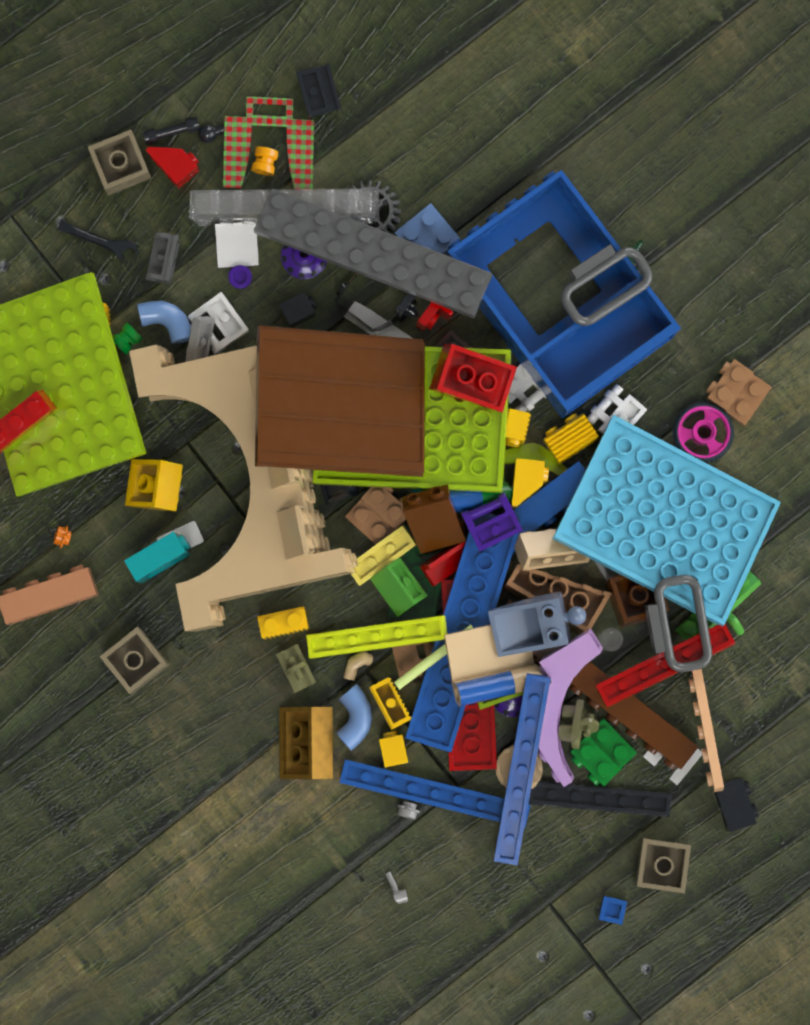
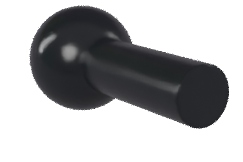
M224 124L216 127L211 125L202 126L198 131L199 139L204 143H212L217 136L224 134Z

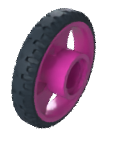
M698 402L689 405L677 416L673 426V439L678 449L705 463H710L723 457L730 449L734 439V426L730 416L724 409L712 403ZM697 411L704 412V420L698 421L692 429L682 426L684 420L690 414ZM718 418L722 420L726 430L724 443H719L714 439L717 430L713 422ZM699 427H705L709 430L708 438L703 439L699 437L697 433ZM692 439L697 445H706L709 453L708 455L696 454L689 450L684 443Z

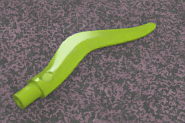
M527 443L520 445L519 448L505 450L504 464H513L516 458L545 461V467H548L549 471L558 476L568 470L562 463L558 465L552 454L545 447L536 443Z

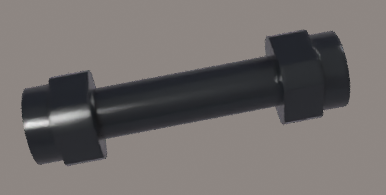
M197 117L187 118L184 123L156 131L154 128L143 131L146 145L156 144L159 139L188 131L191 134L199 131L200 127Z

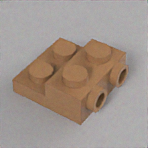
M734 359L731 363L727 361L719 372L722 377L718 383L713 380L706 392L709 395L706 401L718 405L731 418L745 426L772 387L755 376L753 371Z
M371 487L345 516L375 545L400 528L406 521L403 513L402 497L397 500L392 495L394 491L392 488Z

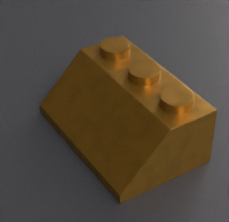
M332 707L279 708L280 779H333Z

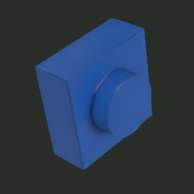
M603 895L598 919L622 925L627 901Z

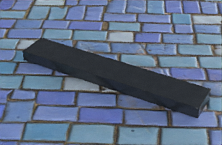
M539 781L531 789L529 804L670 817L671 793L568 784L563 787L561 783Z

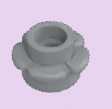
M403 801L402 805H397L399 808L397 815L415 820L417 813H420V811L416 810V804Z

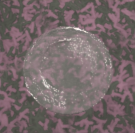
M608 628L601 633L599 642L604 650L613 652L622 646L623 636L619 630Z

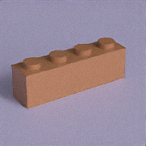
M80 565L71 568V573L61 575V572L47 576V581L39 583L38 580L25 583V588L16 591L14 587L2 591L0 609L5 624L12 625L99 596L91 569Z

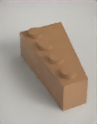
M520 564L516 566L503 588L521 600L562 592L566 613L574 606L582 607L586 612V620L581 625H573L568 622L569 628L579 635L593 627L612 594L607 591L594 589L588 585L569 581L562 577L552 576L536 569L523 571ZM545 609L547 615H552L553 611L551 609Z

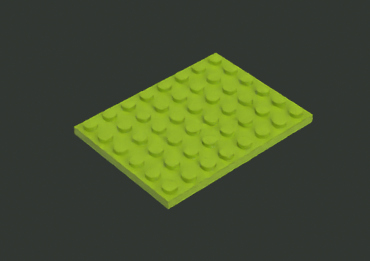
M92 272L0 305V419L37 390H44L58 408L3 451L17 497L147 454L96 278Z
M425 347L423 477L313 470V483L408 489H431L436 486L448 485L451 491L502 493L509 394L503 413L429 390L443 347ZM465 348L511 365V350Z

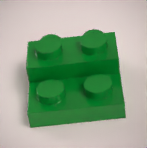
M602 719L599 722L598 731L591 733L590 737H584L580 742L579 749L573 748L570 751L573 755L570 759L579 769L582 766L586 768L589 772L587 777L596 786L599 783L605 786L637 752L605 719Z

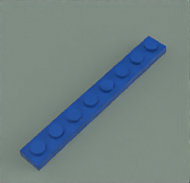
M531 673L526 675L494 856L495 862L518 865L551 677Z
M346 759L339 782L501 822L505 799ZM528 804V809H527V815H526V820H525V826H524V828L526 827V823H527V819H528V815H529V810H530V806H531V805H529V804Z

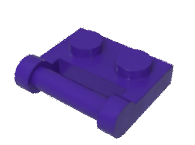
M504 492L499 494L498 498L469 512L466 510L461 513L479 552L523 531ZM503 506L505 513L475 527L473 520Z

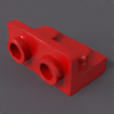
M431 302L418 320L416 328L422 332L426 328L431 330L438 321L439 316L449 322L454 312Z

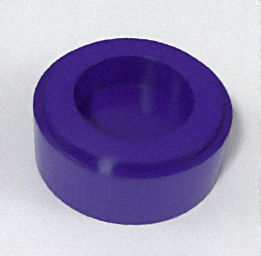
M237 265L230 270L228 279L233 287L244 289L250 285L252 273L246 266Z

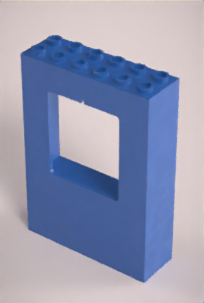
M560 170L556 174L552 171L542 179L543 183L538 187L533 185L524 192L525 196L520 200L516 198L505 205L506 209L502 213L498 214V212L490 215L486 219L487 223L481 228L478 225L472 228L464 240L460 241L457 239L448 246L449 250L446 252V255L490 272L487 265L515 246V239L518 242L522 241L547 222L552 224L580 263L610 244L615 252L621 248L564 172ZM628 257L623 258L593 278L601 292L577 309L580 315L589 316L642 280L643 277ZM493 274L479 306V309L521 365L527 370L533 381L541 389L562 419L674 338L681 329L650 286L592 325L581 326L575 323L568 315L542 335H538Z

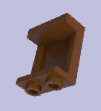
M448 485L436 486L425 491L403 496V513L421 554L466 542L465 525L463 520L458 518L450 498Z

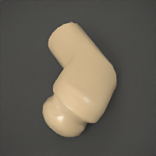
M363 651L349 657L343 678L355 681L357 669L363 665L369 666L372 664V654Z

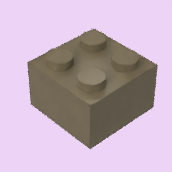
M132 130L88 146L108 196L151 179Z
M136 627L100 656L129 694H134L169 666V663L140 627Z
M641 837L634 885L685 894L691 845Z

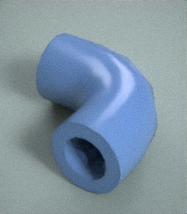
M148 301L137 304L143 326L151 324L164 325L169 332L171 344L189 341L191 325L186 314L176 305L165 301Z
M357 684L339 698L349 713V719L336 734L350 751L357 747L369 733L373 720L371 704Z

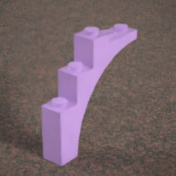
M591 628L570 640L568 645L560 646L545 655L539 662L541 664L539 666L540 671L544 676L551 677L538 753L543 762H548L552 768L551 774L557 783L561 782L563 787L572 783L575 776L566 761L558 735L562 704L573 678L603 650L602 645Z

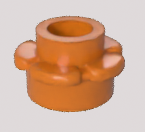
M68 526L57 527L53 544L59 545V548H62L63 544L67 546L69 544L72 532L68 531Z

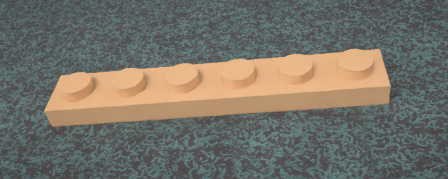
M702 669L691 671L692 678L688 679L690 693L695 692L696 702H692L694 715L700 717L701 725H697L699 740L704 739L705 748L701 749L703 762L708 763L710 772H706L708 787L713 786V792L723 791L724 784Z

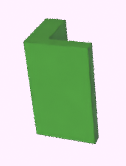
M400 557L370 578L397 617L427 597L425 591Z

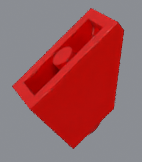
M148 147L146 149L148 156L178 189L199 172V168L196 165L199 161L191 152L186 153L180 148Z

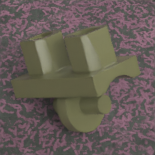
M298 644L276 654L294 693L316 683Z
M577 699L576 705L563 706L562 720L571 721L573 724H560L558 732L559 740L571 742L574 749H579L582 731H584L583 735L585 737H590L591 733L597 732L599 729V722L594 719L593 714L588 713L587 718H585L584 700Z

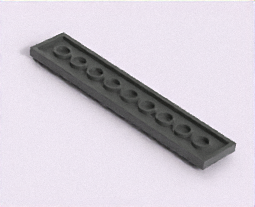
M273 188L254 228L255 234L471 318L475 317L492 278L491 272Z

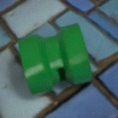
M127 322L121 327L119 334L112 336L115 345L125 355L132 350V345L139 344L143 340Z

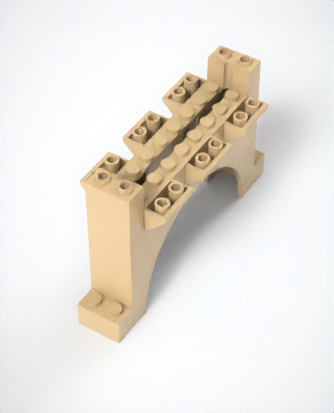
M159 345L129 351L139 398L149 396L150 402L184 400L197 403L208 409L233 433L241 446L249 470V508L246 520L235 543L225 556L209 570L188 581L176 584L185 631L197 632L224 626L225 611L219 602L356 573L355 567L358 566L355 553H352L351 549L346 548L330 550L328 537H324L323 527H325V519L322 513L319 514V510L314 509L313 503H316L314 490L310 489L314 488L313 470L255 467L257 346L175 364L172 352Z

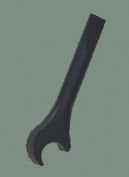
M60 221L57 230L108 249L121 261H124L123 254L126 250H134L136 255H139L136 244L130 240H110Z

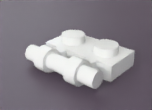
M520 364L516 369L509 391L508 402L511 404L515 399H518L521 404L515 410L530 412L535 408L534 405L543 397L546 399V397L527 370ZM534 385L537 391L527 398L524 392Z
M618 384L611 390H607L604 394V399L597 406H593L590 410L591 414L587 417L591 425L598 419L604 423L598 429L602 434L613 415L634 425L647 410L630 394L624 401L618 396L623 389ZM613 403L617 406V409L609 417L604 412Z

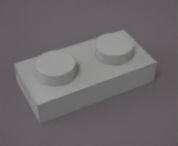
M209 316L193 318L185 362L208 357L215 322L214 318Z

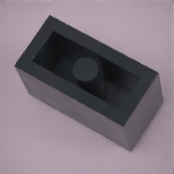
M742 777L723 782V791L714 792L726 831L732 832L757 824L755 818L759 817L755 804L750 803L748 795L751 794V790L747 780L743 781Z

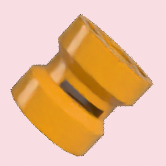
M257 146L255 149L256 160L252 163L251 171L261 175L273 176L275 171L273 165L274 161L278 158L279 152L271 148Z

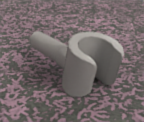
M391 872L386 873L385 875L391 885L395 902L398 904L408 902L406 889L398 890Z

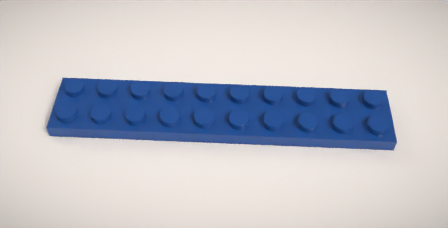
M487 513L473 520V523L476 527L497 516ZM469 531L444 611L448 634L462 631L469 625L476 628L491 624L488 610L494 609L497 606L519 533L479 552ZM445 640L435 641L432 653L443 646ZM447 655L426 670L406 739L451 753L466 705L458 706L456 703Z

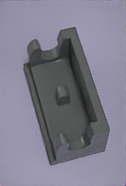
M156 232L146 280L168 285L172 284L180 245L179 235Z

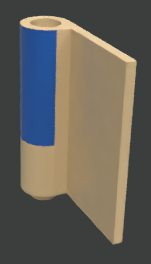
M491 624L444 635L453 693L458 706L524 692L527 673L544 676L540 668L534 664L532 651L498 657Z

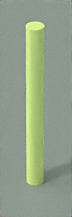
M469 625L464 630L471 629L473 627L472 625ZM446 645L441 646L397 679L394 683L399 690L447 655Z

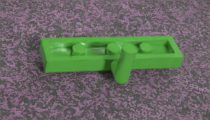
M750 571L731 612L761 585L760 580ZM730 612L726 621L731 625L736 635H742L744 628L738 618ZM695 613L675 630L684 641L700 634ZM707 620L708 629L716 626L715 623Z

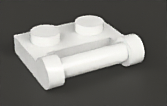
M222 292L188 316L191 323L193 318L202 317L206 313L215 319L214 323L225 338L219 342L214 333H212L210 345L214 355L219 354L227 346L249 332L247 326Z

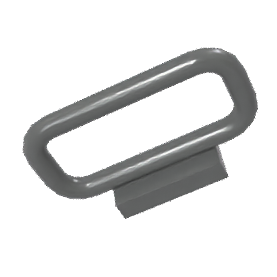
M610 244L567 272L572 281L563 288L561 301L575 323L581 326H589L643 292L652 281V271L638 250L632 247H625L615 252ZM623 258H633L643 274L642 280L589 316L580 315L570 299L571 293Z
M678 575L662 579L654 590L655 604L644 605L652 652H664L667 665L674 671L689 672L702 669L710 663L712 646L701 586L690 575ZM687 584L692 589L703 655L699 660L680 663L674 657L664 601V590L667 587Z

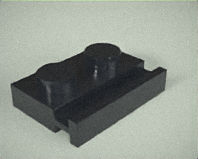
M329 64L296 72L308 118L341 110Z

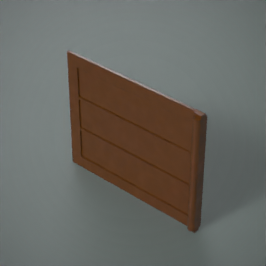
M270 326L257 327L255 467L423 477L425 423L424 339Z

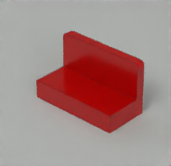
M466 542L448 546L420 565L432 586L437 585L457 571Z

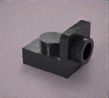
M320 484L326 505L360 495L359 486Z

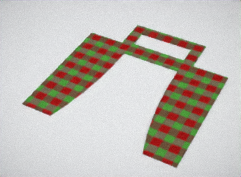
M247 96L246 117L224 116V188H241L249 159L253 125L287 127L288 161L295 191H313L314 120L293 119L292 98ZM253 104L286 105V116L253 115Z

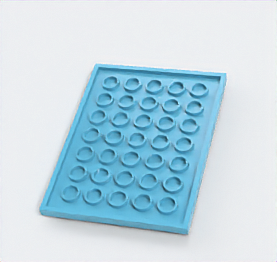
M613 415L552 539L653 592L656 585L667 577L678 575L694 577L701 586L707 620L716 625L724 626L781 502ZM689 585L671 586L664 590L665 598L696 614L692 589Z

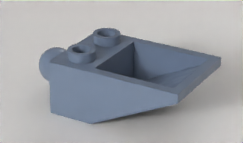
M562 592L539 595L488 610L498 657L568 645L571 640L568 622L573 625H581L586 620V612L582 607L574 606L566 613ZM545 609H551L553 611L552 615H547ZM556 632L558 635L551 636L550 633Z

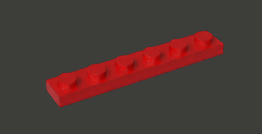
M726 624L724 626L716 625L709 629L712 655L735 645V641ZM700 634L673 646L674 657L677 662L696 661L702 657L703 650ZM664 652L597 684L596 689L606 708L678 672L672 670L667 665Z

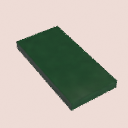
M404 525V526L406 527V529L409 531V533L411 534V536L413 537V534H412V532H411V529H410L409 525ZM416 545L400 557L425 591L427 597L409 608L399 617L395 615L389 606L387 618L407 621L436 616L441 582L432 586L420 565L447 547L421 554Z

